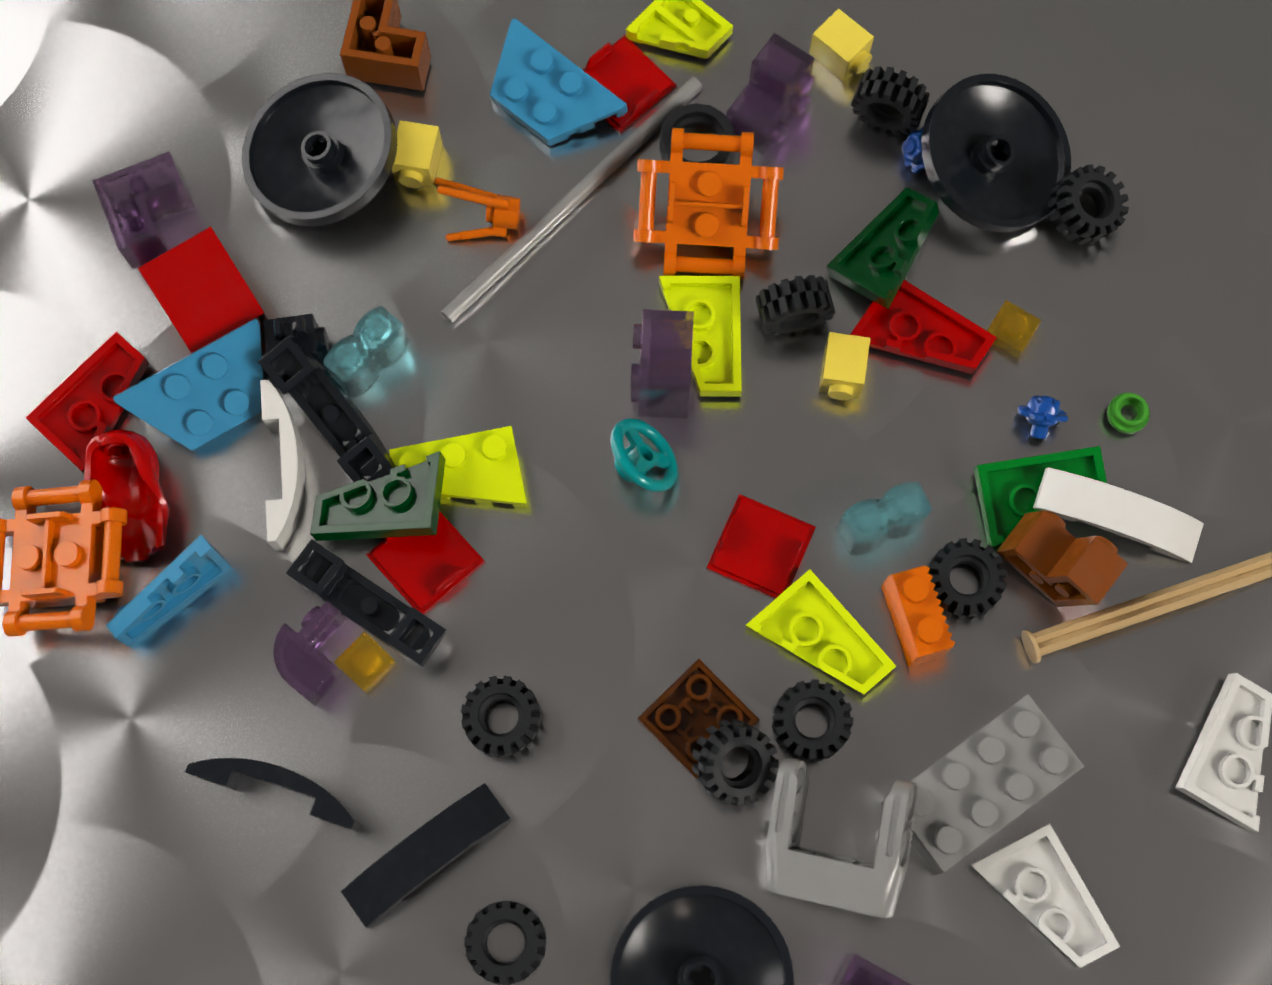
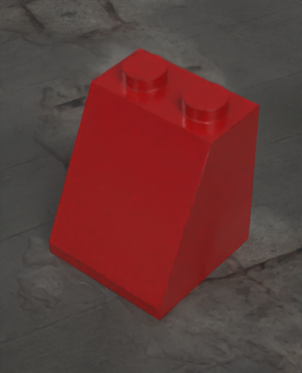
M211 226L138 268L191 353L255 318L261 325L257 317L264 314L263 309Z

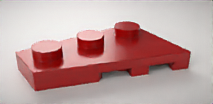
M906 280L902 282L889 309L873 301L850 333V335L870 338L869 347L972 375L997 338Z
M116 331L25 419L84 473L87 445L94 437L113 430L124 410L123 407L116 404L113 396L137 384L149 362Z

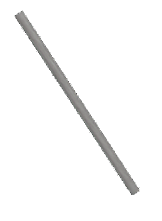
M695 77L688 80L441 311L444 318L453 323L650 139L662 127L670 113L681 106H685L703 89L701 82Z

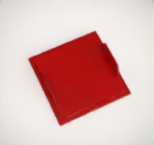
M626 35L622 36L613 45L608 42L588 59L586 67L582 69L627 104L628 111L625 115L617 118L615 114L605 118L620 135L677 88V84L632 41L626 38Z
M739 494L706 569L776 599L791 586L816 526Z
M440 511L436 535L387 537L366 554L405 600L422 614L426 613L485 561Z

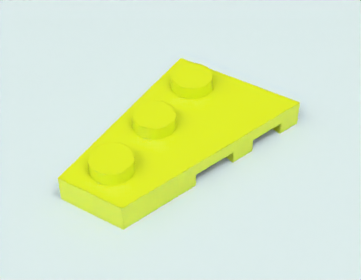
M659 276V284L699 396L741 397L740 276Z
M512 426L389 449L390 457L395 466L405 464L407 468L427 461L426 456L440 451L446 459L441 498L443 499L453 497L475 500L478 503L491 504V502L513 504V507L528 508Z
M811 569L746 624V627L862 695H865L896 668L894 662Z

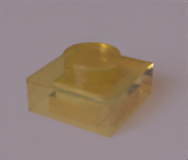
M1006 300L987 331L997 337L993 344L1019 358L1041 320Z
M365 631L334 661L366 694L397 663Z

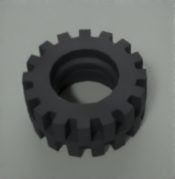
M501 901L487 905L474 915L475 917L466 929L467 934L466 938H464V946L467 960L479 976L491 983L510 985L527 979L538 969L546 952L547 938L542 922L531 909L517 902ZM502 923L514 924L524 934V950L519 958L513 962H498L488 951V935L494 927Z

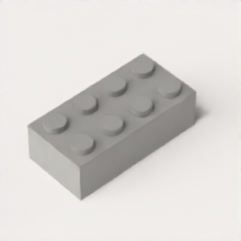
M1029 694L1018 700L909 781L916 783L918 787L911 844L934 875L946 872L1084 767L1083 763Z

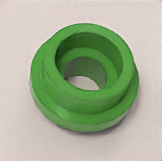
M1119 394L1108 405V421L1119 432L1125 434L1136 433L1143 429L1149 421L1150 411L1148 404L1137 394ZM1127 409L1131 411L1133 420L1125 419L1121 415V410Z

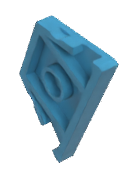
M516 18L510 22L490 91L491 100L548 146L566 140L571 134L583 133L595 128L594 123L616 114L618 118L626 114L628 111L627 104Z
M255 318L113 396L114 401L191 451L262 412L260 380H263V368L258 363L262 358L260 324Z

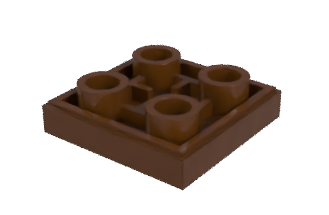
M697 659L637 718V721L696 780L699 776L693 772L692 764H697L698 761L692 757L693 749L702 750L703 746L698 744L697 740L700 736L705 739L710 737V734L706 731L707 728L713 725L720 729L719 721L727 720L733 723V719L740 720L745 724L748 723L754 727L760 719L700 659Z

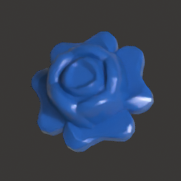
M923 127L915 132L912 131L902 145L905 166L911 168L914 174H919L925 169L921 149Z
M1034 395L1027 405L1018 406L1017 411L1019 415L1026 416L1028 422L1032 424L1030 435L1035 438H1047L1049 427L1054 426L1057 422L1068 421L1067 413L1060 410V401L1049 396Z

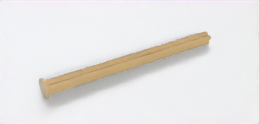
M1272 552L1032 633L1030 630L1022 631L1021 637L1025 652L1031 662L1036 664L1041 661V656L1270 578L1272 577Z

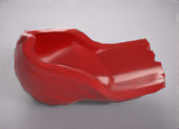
M123 429L111 430L94 437L86 447L84 480L95 479L100 483L102 488V509L113 507L127 510V524L122 526L120 560L124 559L127 563L145 562L148 560L149 555L164 549L170 513L167 500L159 484V461L157 454L147 438L134 431Z

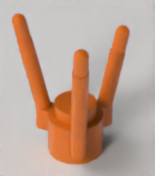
M435 178L434 183L439 186L437 188L439 194L487 205L485 222L493 223V227L448 233L445 236L447 241L489 236L506 237L507 229L517 230L521 198L498 195L451 180Z

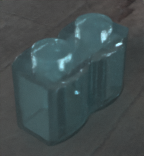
M383 306L370 310L359 320L353 335L339 340L328 351L323 363L326 370L351 398L364 394L375 384L380 371L392 366L405 353L409 340L404 326Z
M919 482L902 483L888 490L881 499H867L851 506L841 517L836 530L849 555H863L877 549L886 538H902L915 532L923 524L932 507Z

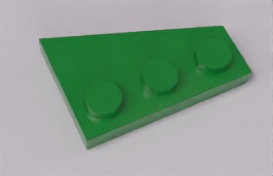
M1100 446L980 464L973 467L987 545L995 547L1001 544L1025 513L1040 511L1033 508L1045 468H1053L1107 483Z

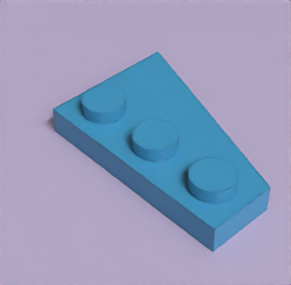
M201 534L131 602L120 607L115 612L114 618L106 624V627L115 639L126 646H130L232 567L223 555Z

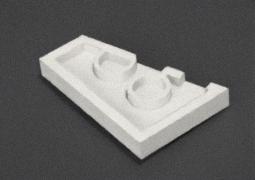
M1238 673L1228 674L1175 787L1177 790L1249 832H1259L1260 816L1256 815L1258 792H1263L1265 776L1260 774L1263 749L1268 747L1272 693Z
M1050 824L1035 830L971 865L1079 968L1120 947Z

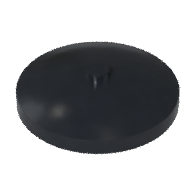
M321 73L300 78L273 94L258 110L249 125L242 148V169L245 181L253 196L270 213L283 221L300 226H321L340 221L367 205L388 179L397 152L395 122L391 112L379 95L370 86L357 78L338 73Z
M999 74L970 76L957 82L934 102L925 119L921 149L927 176L939 198L958 217L973 226L987 231L1013 232L1033 225L1054 210L1048 208V201L1054 198L1049 196L1051 189L1056 187L1055 184L1071 173L1070 146L1065 129L1056 112L1033 88L1017 79Z
M688 886L658 896L641 908L630 920L622 932L614 951L610 971V985H794V973L790 953L781 932L772 919L759 906L731 890L714 886Z

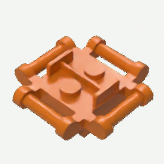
M672 128L670 161L638 159L637 171L641 172L638 229H634L633 241L665 243L664 276H675L676 272L740 276V280H744L746 248L778 250L779 237H775L779 180H783L784 167L752 166L754 132H741V136L685 133L684 128ZM683 149L740 152L739 165L682 162ZM657 173H669L666 230H654ZM751 178L763 179L759 236L747 235ZM677 244L733 247V259L677 256Z
M95 479L83 480L79 485L44 489H34L31 486L14 488L11 498L15 509V519H0V607L8 606V612L5 613L2 621L4 633L8 637L24 636L27 631L63 628H72L75 632L92 630L95 624L96 603H105V598L123 596L124 582L120 581L119 577L122 526L127 524V510L113 507L102 509V488ZM81 503V513L69 514L64 511L36 513L37 506ZM13 536L10 589L2 590L6 537ZM75 605L71 611L29 614L31 608Z

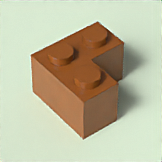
M353 0L340 51V58L345 73L348 76L364 82L423 91L431 60L427 35L423 31L399 28L401 13L398 0Z
M1042 510L1025 513L996 552L1057 607L1098 605L1128 565L1117 554V547L1108 539L1097 535L1075 538L1065 529V522L1053 512Z

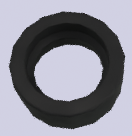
M695 103L681 106L670 113L662 125L659 144L661 160L670 161L672 128L701 127L715 134L735 135L732 123L723 112L711 105ZM719 151L711 159L698 163L731 164L733 152ZM685 158L682 159V162H696Z

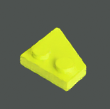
M654 0L626 28V38L630 41L708 59L733 33V25L702 0Z

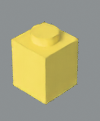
M838 8L813 33L809 55L844 82L853 72L856 74L861 73L871 61L872 55L870 51L874 36Z
M399 120L397 152L392 167L395 181L410 188H420L421 186L434 187V180L443 147L439 126Z
M829 332L824 349L819 392L828 393L829 397L837 400H850L853 397H860L865 384L870 338Z

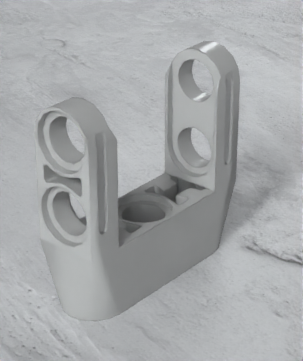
M785 757L777 773L766 842L767 890L776 894L883 918L893 917L907 871L918 798L917 784L899 779L895 781L891 793L884 800L875 863L800 847L810 780L806 772V764L803 760Z

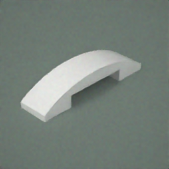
M260 380L262 421L271 433H280L282 499L265 501L267 542L276 552L285 551L301 514L305 493V459L301 438L292 414L273 384L269 380Z
M1045 468L1033 508L1040 511L1053 512L1065 520L1071 522L1080 521L1150 546L1152 551L1186 563H1192L1204 525V523L1188 514L1153 499L1101 481L1053 468Z

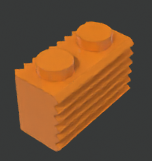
M925 565L889 575L881 586L907 666L944 657L955 644V641L950 639L952 633L947 631L950 625L944 623L947 617L942 615L944 609L939 606L941 600L936 598L939 592L933 590L936 584L930 582L933 577L928 574L930 568Z

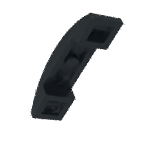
M292 335L286 337L258 361L284 395L289 393L340 456L337 462L353 482L361 479L369 482L390 473V469L396 467L383 443L351 398L318 360Z
M313 539L309 541L286 572L289 577L336 611L421 667L424 666L448 633L445 628L415 608H410L355 571L344 560Z
M215 758L189 763L185 770V773L235 791L244 774L315 799L310 812L311 816L355 832L360 830V821L341 800L319 784L284 767L252 759Z
M484 783L394 846L341 890V893L365 928H368L404 901V897L470 847L478 845L511 820V818Z

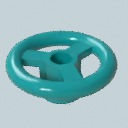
M627 418L619 421L611 433V448L615 457L614 464L619 475L627 482L635 483L648 491L663 492L670 489L677 479L678 466L674 452L667 440L653 426L642 420ZM639 433L647 437L657 447L659 452L653 451L649 445L644 443ZM624 435L631 444L626 449L623 443ZM654 466L665 469L664 477L659 480L652 479L646 476V474Z

